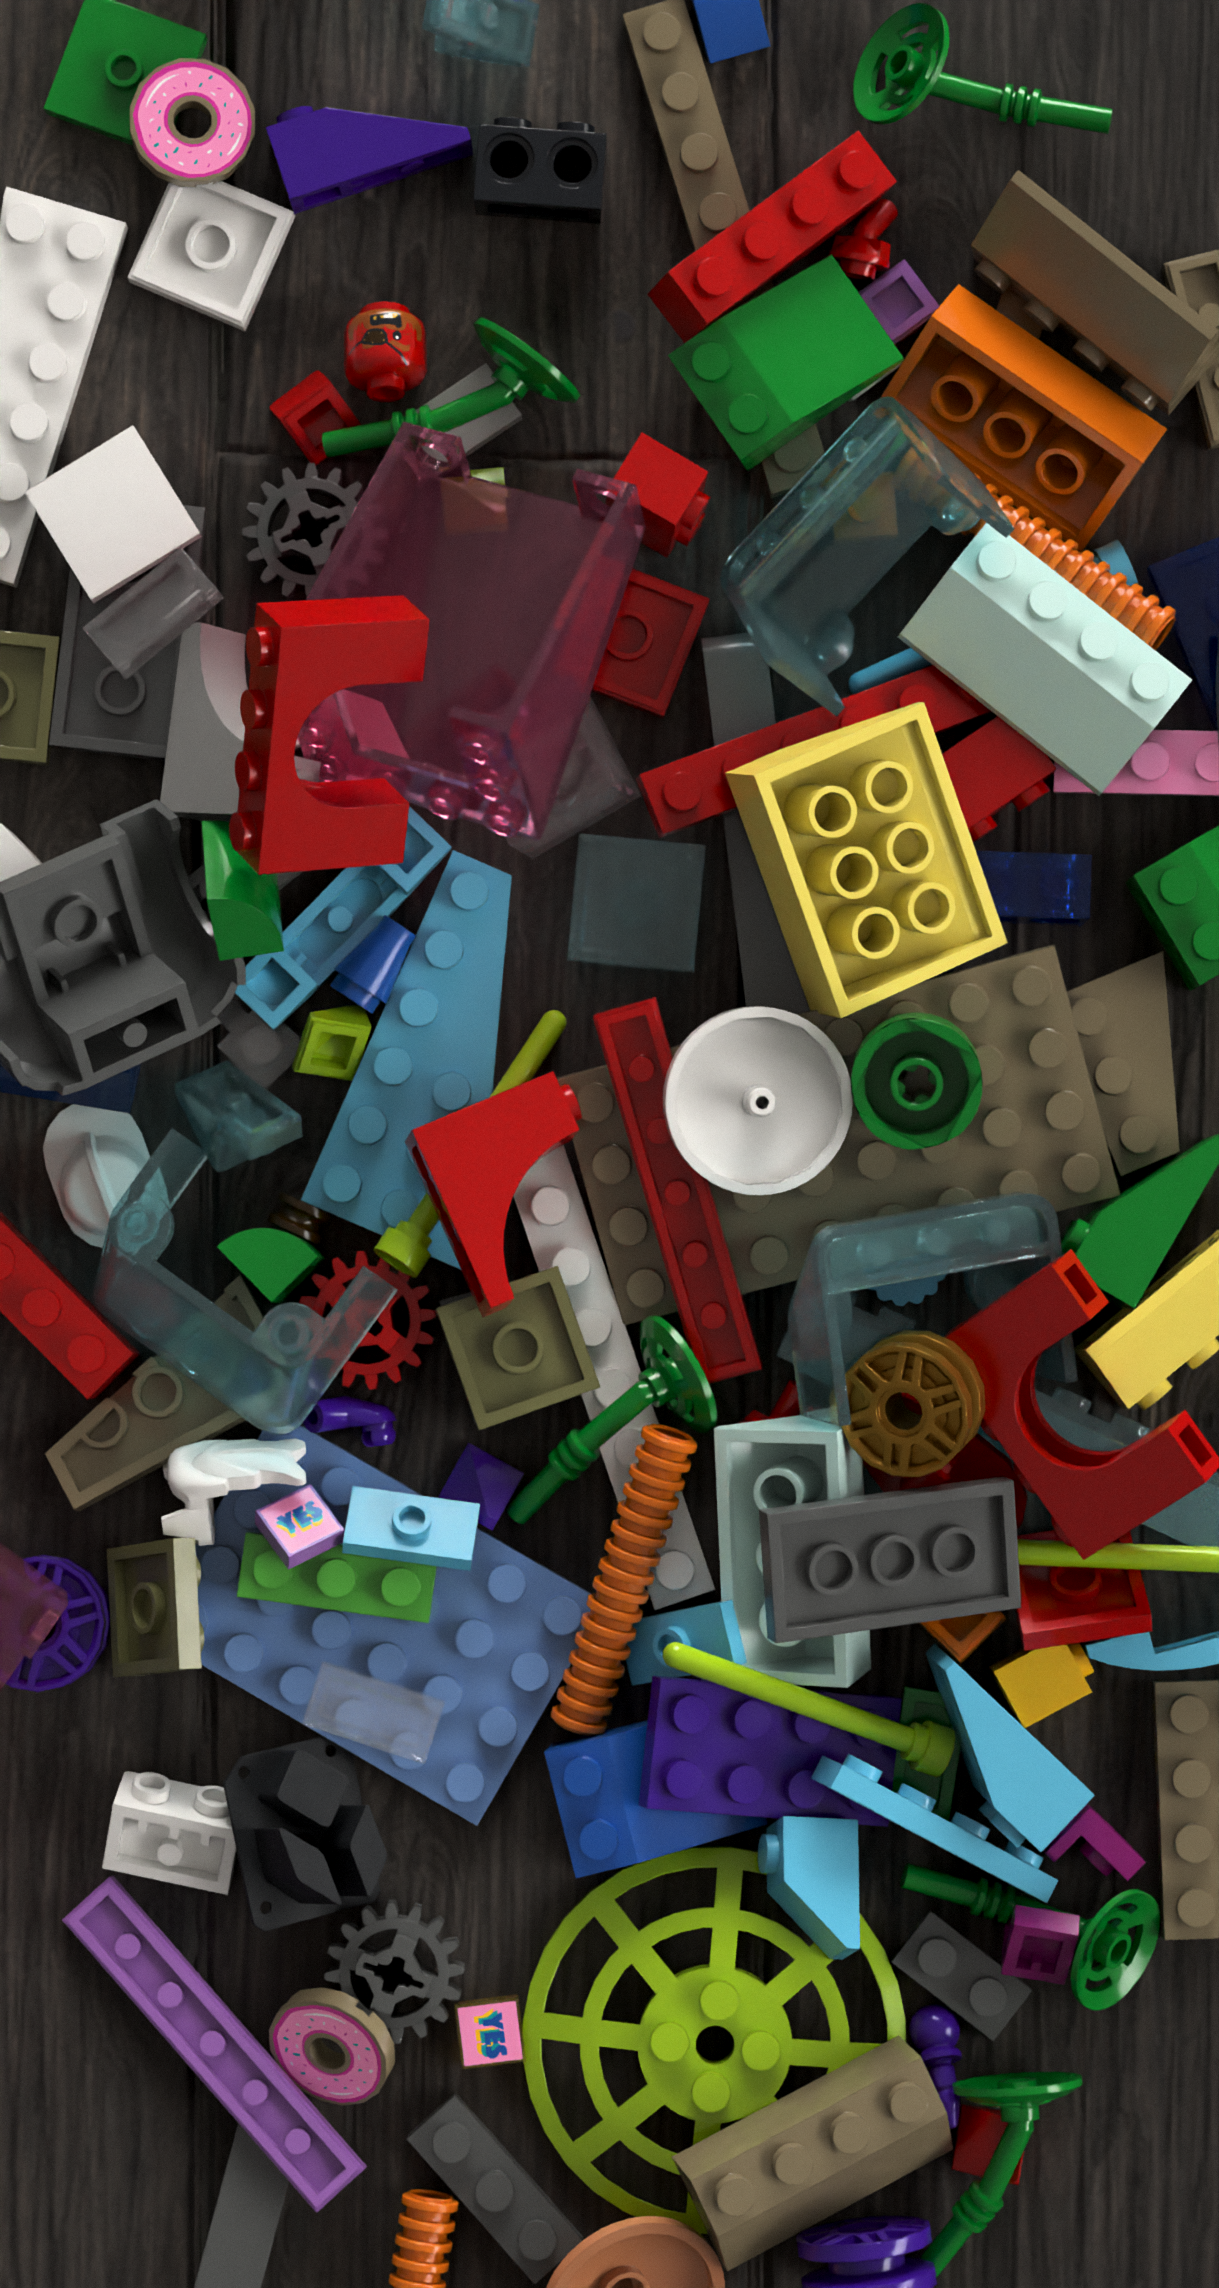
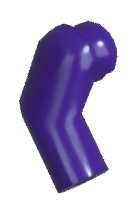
M340 1396L310 1401L305 1404L302 1410L303 1424L311 1433L361 1426V1441L367 1448L393 1444L396 1439V1432L392 1421H397V1419L386 1405L350 1396Z

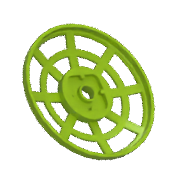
M732 1845L694 1846L621 1868L593 1887L564 1916L545 1945L530 1981L523 2017V2064L530 2098L545 2134L566 2165L592 2191L622 2211L635 2217L661 2216L672 2218L691 2226L700 2234L708 2233L689 2193L687 2196L686 2213L666 2210L632 2196L605 2178L590 2162L620 2140L628 2149L652 2165L680 2175L672 2159V2156L677 2153L660 2147L636 2129L639 2124L664 2104L677 2114L695 2120L694 2145L719 2132L721 2123L742 2119L777 2101L774 2095L783 2084L790 2065L828 2068L827 2074L883 2044L850 2042L845 2005L835 1980L827 1969V1966L834 1959H829L814 1942L808 1946L798 1935L780 1923L754 1912L740 1910L743 1870L767 1875V1873L759 1871L758 1850ZM693 1868H717L714 1907H699L675 1912L653 1921L638 1930L615 1901L616 1898L629 1889L664 1874ZM860 1913V1949L866 1956L881 1991L887 2020V2041L899 2035L906 2042V2019L898 1981L882 1944ZM595 1917L619 1948L608 1958L595 1978L585 2002L583 2017L544 2012L548 1991L561 1959L578 1933ZM700 1928H712L709 1964L694 1966L674 1975L652 1948L659 1941L678 1933ZM738 1930L749 1932L770 1941L787 1952L794 1960L766 1984L752 1973L735 1967ZM632 1964L655 1992L642 2013L640 2023L602 2020L603 2011L613 1987L623 1972ZM811 1980L816 1986L826 2009L830 2028V2041L792 2038L789 2020L783 2005ZM720 2026L728 2030L734 2039L733 2048L725 2058L712 2061L704 2058L698 2052L696 2039L700 2032L707 2027ZM542 2039L580 2044V2060L585 2084L602 2120L574 2142L562 2126L548 2093L542 2063ZM599 2047L638 2051L640 2067L648 2084L619 2107L614 2102L605 2082L599 2056Z

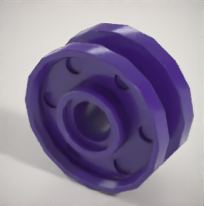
M46 1554L12 1561L0 1568V1680L12 1688L41 1692L71 1684L93 1669L108 1646L111 1630L108 1597L95 1576L71 1559ZM35 1605L47 1607L55 1616L56 1629L52 1637L47 1641L38 1640L31 1635L27 1628V1615Z
M899 2215L853 2218L821 2224L796 2235L798 2256L800 2258L813 2262L828 2263L827 2266L813 2270L801 2277L802 2288H933L937 2285L933 2262L920 2258L905 2257V2254L922 2249L932 2242L930 2223L926 2219Z

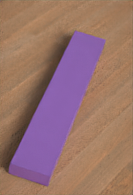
M109 1876L62 1919L316 2213L367 2167L114 1876Z

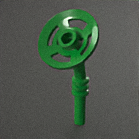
M916 3L900 9L878 28L862 53L854 77L853 97L858 112L865 119L879 125L890 124L904 118L918 107L927 95L998 114L999 121L1006 122L1009 117H1012L1013 124L1020 125L1023 119H1026L1028 127H1034L1037 122L1108 134L1113 109L1042 96L1041 89L1037 88L1031 94H1028L1026 86H1020L1018 91H1014L1013 84L1007 83L1001 89L941 72L948 54L949 27L944 15L939 10L924 3ZM929 25L927 34L917 32L904 39L902 37L915 27ZM923 46L921 53L916 51L915 48ZM887 55L888 59L885 65L886 88L876 93L878 73ZM891 105L901 106L894 110H886Z
M479 317L473 324L481 344L498 366L491 375L494 381L493 384L434 410H431L428 405L420 407L419 413L414 408H409L406 410L405 416H403L401 411H394L392 419L323 432V448L326 456L329 458L397 444L401 450L407 449L409 441H411L414 447L422 445L423 439L428 444L436 442V436L503 408L511 404L514 398L522 400L528 390L540 396L566 403H576L580 393L564 374L537 351L496 323Z
M652 1315L641 1322L639 1330L640 1347L646 1370L639 1373L638 1382L581 1430L572 1429L567 1434V1437L562 1439L558 1446L549 1452L548 1458L550 1462L506 1506L508 1515L515 1522L525 1524L567 1480H577L582 1472L590 1467L591 1462L599 1458V1448L650 1404L655 1407L666 1404L682 1422L699 1433H706L716 1426L717 1409L715 1399L705 1373L688 1344L666 1320L657 1315ZM663 1348H664V1349L666 1350V1352L670 1355V1357L666 1358V1357L662 1354V1353H663ZM692 1401L695 1413L694 1418L689 1414V1412L692 1410Z
M910 1863L905 1865L901 1877V1888L967 1906L970 1909L971 1915L978 1916L983 1911L985 1919L992 1920L997 1915V1921L1003 1924L1012 1919L1015 1905L1046 1908L1056 1912L1068 1913L1018 1895L1014 1886L1007 1885L1002 1890V1884L993 1881L988 1886V1879L982 1877L977 1882H973ZM1139 1889L1126 1890L1108 1901L1095 1917L1089 1920L1080 1917L1079 1936L1076 1944L1077 1950L1071 1971V1988L1074 1998L1082 2006L1095 2011L1114 2005L1133 1988L1143 1974L1155 1949L1160 1928L1159 1907L1156 1900L1150 1894ZM1126 1903L1133 1904L1126 1910L1118 1907ZM1116 1918L1111 1924L1107 1923L1111 1919ZM1137 1926L1135 1938L1131 1946V1937L1128 1935V1929ZM1094 1960L1101 1963L1097 1967L1091 1968ZM1087 1978L1091 1981H1101L1106 1978V1982L1098 1987L1085 1988Z
M1019 2072L973 2077L959 2080L952 2084L954 2094L971 2102L1000 2108L1001 2121L1008 2124L982 2179L974 2180L969 2185V2190H966L960 2196V2200L952 2206L953 2217L919 2257L934 2263L936 2278L972 2233H981L987 2227V2223L995 2217V2212H998L1004 2206L1001 2197L1034 2131L1033 2121L1040 2119L1039 2105L1066 2096L1082 2086V2075L1070 2072Z

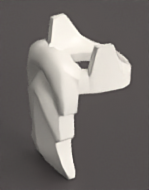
M256 1439L203 1440L176 1448L169 1455L167 1464L163 1465V1472L172 1493L185 1503V1508L161 1516L163 1535L195 1538V1543L199 1546L214 1545V1497L227 1495L232 1490L256 1489L261 1484L279 1483L294 1486L306 1484V1472L296 1463L306 1454L305 1442L299 1439L259 1441Z

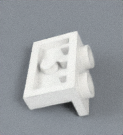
M124 1772L112 1806L102 1868L228 1895L237 1849L224 1788L214 1785L202 1787L169 1780L167 1777L154 1772Z

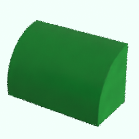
M220 820L202 821L206 896L219 961L284 951L277 873L258 875L242 856L234 850L229 834L230 822Z
M272 1228L244 1230L228 1237L217 1246L274 1303H281L326 1259L305 1239Z

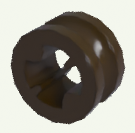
M280 1191L277 1199L280 1201L281 1207L278 1212L270 1213L267 1220L319 1244L322 1237L318 1233V1228L324 1222L329 1223L332 1215Z

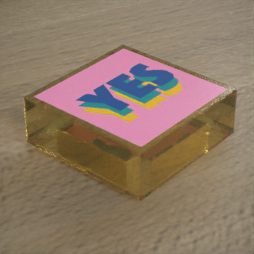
M519 1994L455 2002L454 2007L462 2069L526 2062Z

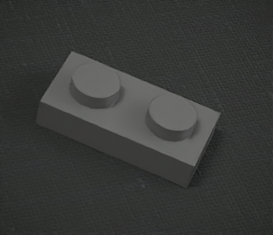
M930 1908L890 1958L894 1965L992 2041L996 2039L1032 1992L1031 1987L1020 1978L1001 1974V1964Z

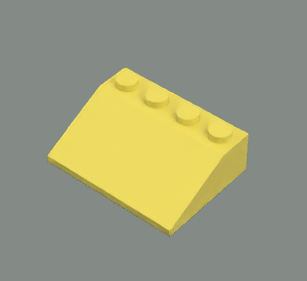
M917 702L782 748L725 773L810 1010H818V1013L822 1015L843 1018L1008 943L924 702Z

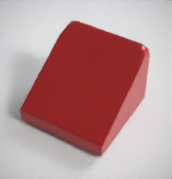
M319 370L310 374L269 406L270 411L308 461L315 463V466L327 458L322 443L323 432L361 425L331 381Z
M961 2104L951 2166L952 2170L983 2177L1008 2124L1001 2121L1000 2110ZM1024 2152L1008 2184L1019 2185Z

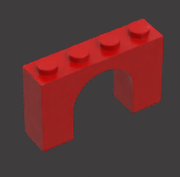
M404 595L256 603L254 627L248 630L246 637V653L251 664L249 689L242 693L240 701V712L245 726L243 751L239 752L235 759V777L239 787L238 810L230 818L229 834L234 850L242 856L258 875L403 863L410 803L385 778L332 782H312L300 779L295 768L294 753L297 737L305 720L315 707L330 695L345 688L359 685L423 681L430 619Z
M1070 1249L953 1328L944 1338L955 1342L973 1360L982 1379L985 1392V1413L980 1426L990 1438L996 1441L999 1440L1014 1462V1471L1020 1483L1029 1492L1037 1494L1052 1515V1525L1059 1538L1066 1545L1074 1547L1081 1558L1085 1560L1206 1483L1219 1468V1456L1186 1410H1183L1134 1443L1112 1451H1094L1074 1445L1061 1437L1046 1421L1039 1408L1034 1385L1036 1367L1043 1351L1091 1320L1109 1303L1075 1253Z

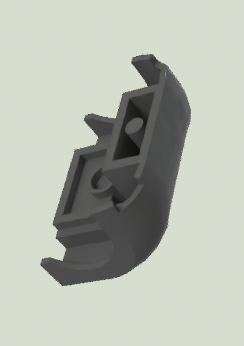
M157 799L99 824L103 837L0 882V1065L22 1087L27 1086L33 1090L57 1091L62 1096L87 1089L211 1030L221 1023L217 1016L232 1000L238 985H246V970L243 957L219 961L212 923L203 911L193 891L183 864L179 844L181 830L179 818Z

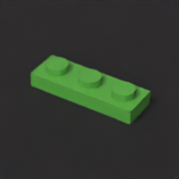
M246 1532L237 1597L429 1623L437 1566L342 1553L343 1545L339 1544L288 1570L262 1533Z

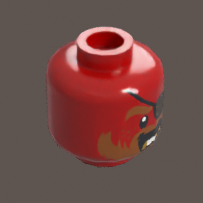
M374 302L361 308L360 313L348 321L344 330V372L348 382L357 389L367 392V396L370 399L378 402L400 400L404 397L405 392L420 385L427 372L426 330L422 321L410 313L406 306L396 302Z

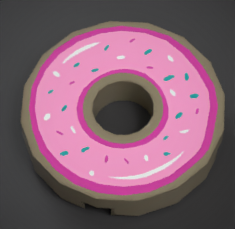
M179 58L156 67L138 85L130 105V136L139 160L156 177L179 187H197V185H206L211 182L215 184L228 179L246 161L255 138V108L245 85L228 68L206 59ZM189 108L201 110L210 120L211 126L209 131L198 138H187L181 135L174 125V119L177 114Z
M323 1987L300 1990L292 1995L287 2003L281 2006L269 2029L270 2051L276 2063L297 2087L314 2098L342 2106L364 2103L380 2092L395 2064L394 2042L385 2023L373 2011L368 2016L363 2010L356 2007L359 2000L345 1992ZM321 2038L334 2041L342 2048L344 2053H337L329 2049Z

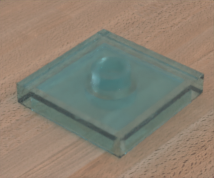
M579 833L567 961L694 973L706 845Z

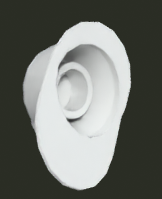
M75 1104L60 1111L47 1129L43 1153L46 1170L63 1217L73 1233L90 1245L105 1249L131 1246L147 1236L155 1225L163 1201L160 1182L142 1132L129 1113Z

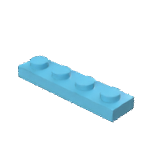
M850 1754L847 1755L843 1765L822 1755L811 1777L814 1781L1045 1903L1048 1902L1058 1880L1039 1870L1044 1859L1043 1857L1021 1845L1017 1848L1010 1840L1004 1851L985 1841L990 1832L989 1828L958 1812H955L951 1822L932 1813L937 1802L935 1799L904 1783L901 1784L897 1793L877 1783L883 1773L881 1770Z

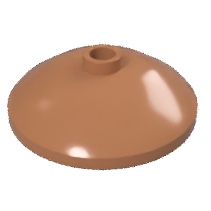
M642 2216L610 2224L581 2241L561 2261L546 2288H725V2280L722 2266L716 2253L699 2232L691 2226L672 2218Z

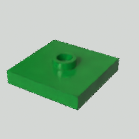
M84 0L43 109L47 115L133 146L130 136V105L138 85L158 66L179 58L201 59L208 41L205 33L114 0ZM178 113L174 119L175 126L177 124L180 113Z

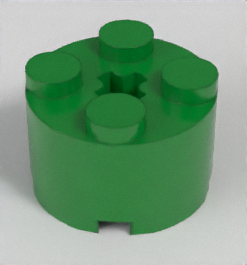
M897 1014L885 1020L864 1038L853 1061L851 1092L859 1116L865 1126L875 1136L892 1146L902 1149L914 1150L937 1146L961 1134L974 1118L979 1108L983 1091L981 1066L971 1041L953 1023L932 1014ZM919 1065L927 1067L928 1081L934 1085L930 1091L919 1088L914 1096L906 1094L905 1080L899 1076L904 1069L914 1072Z

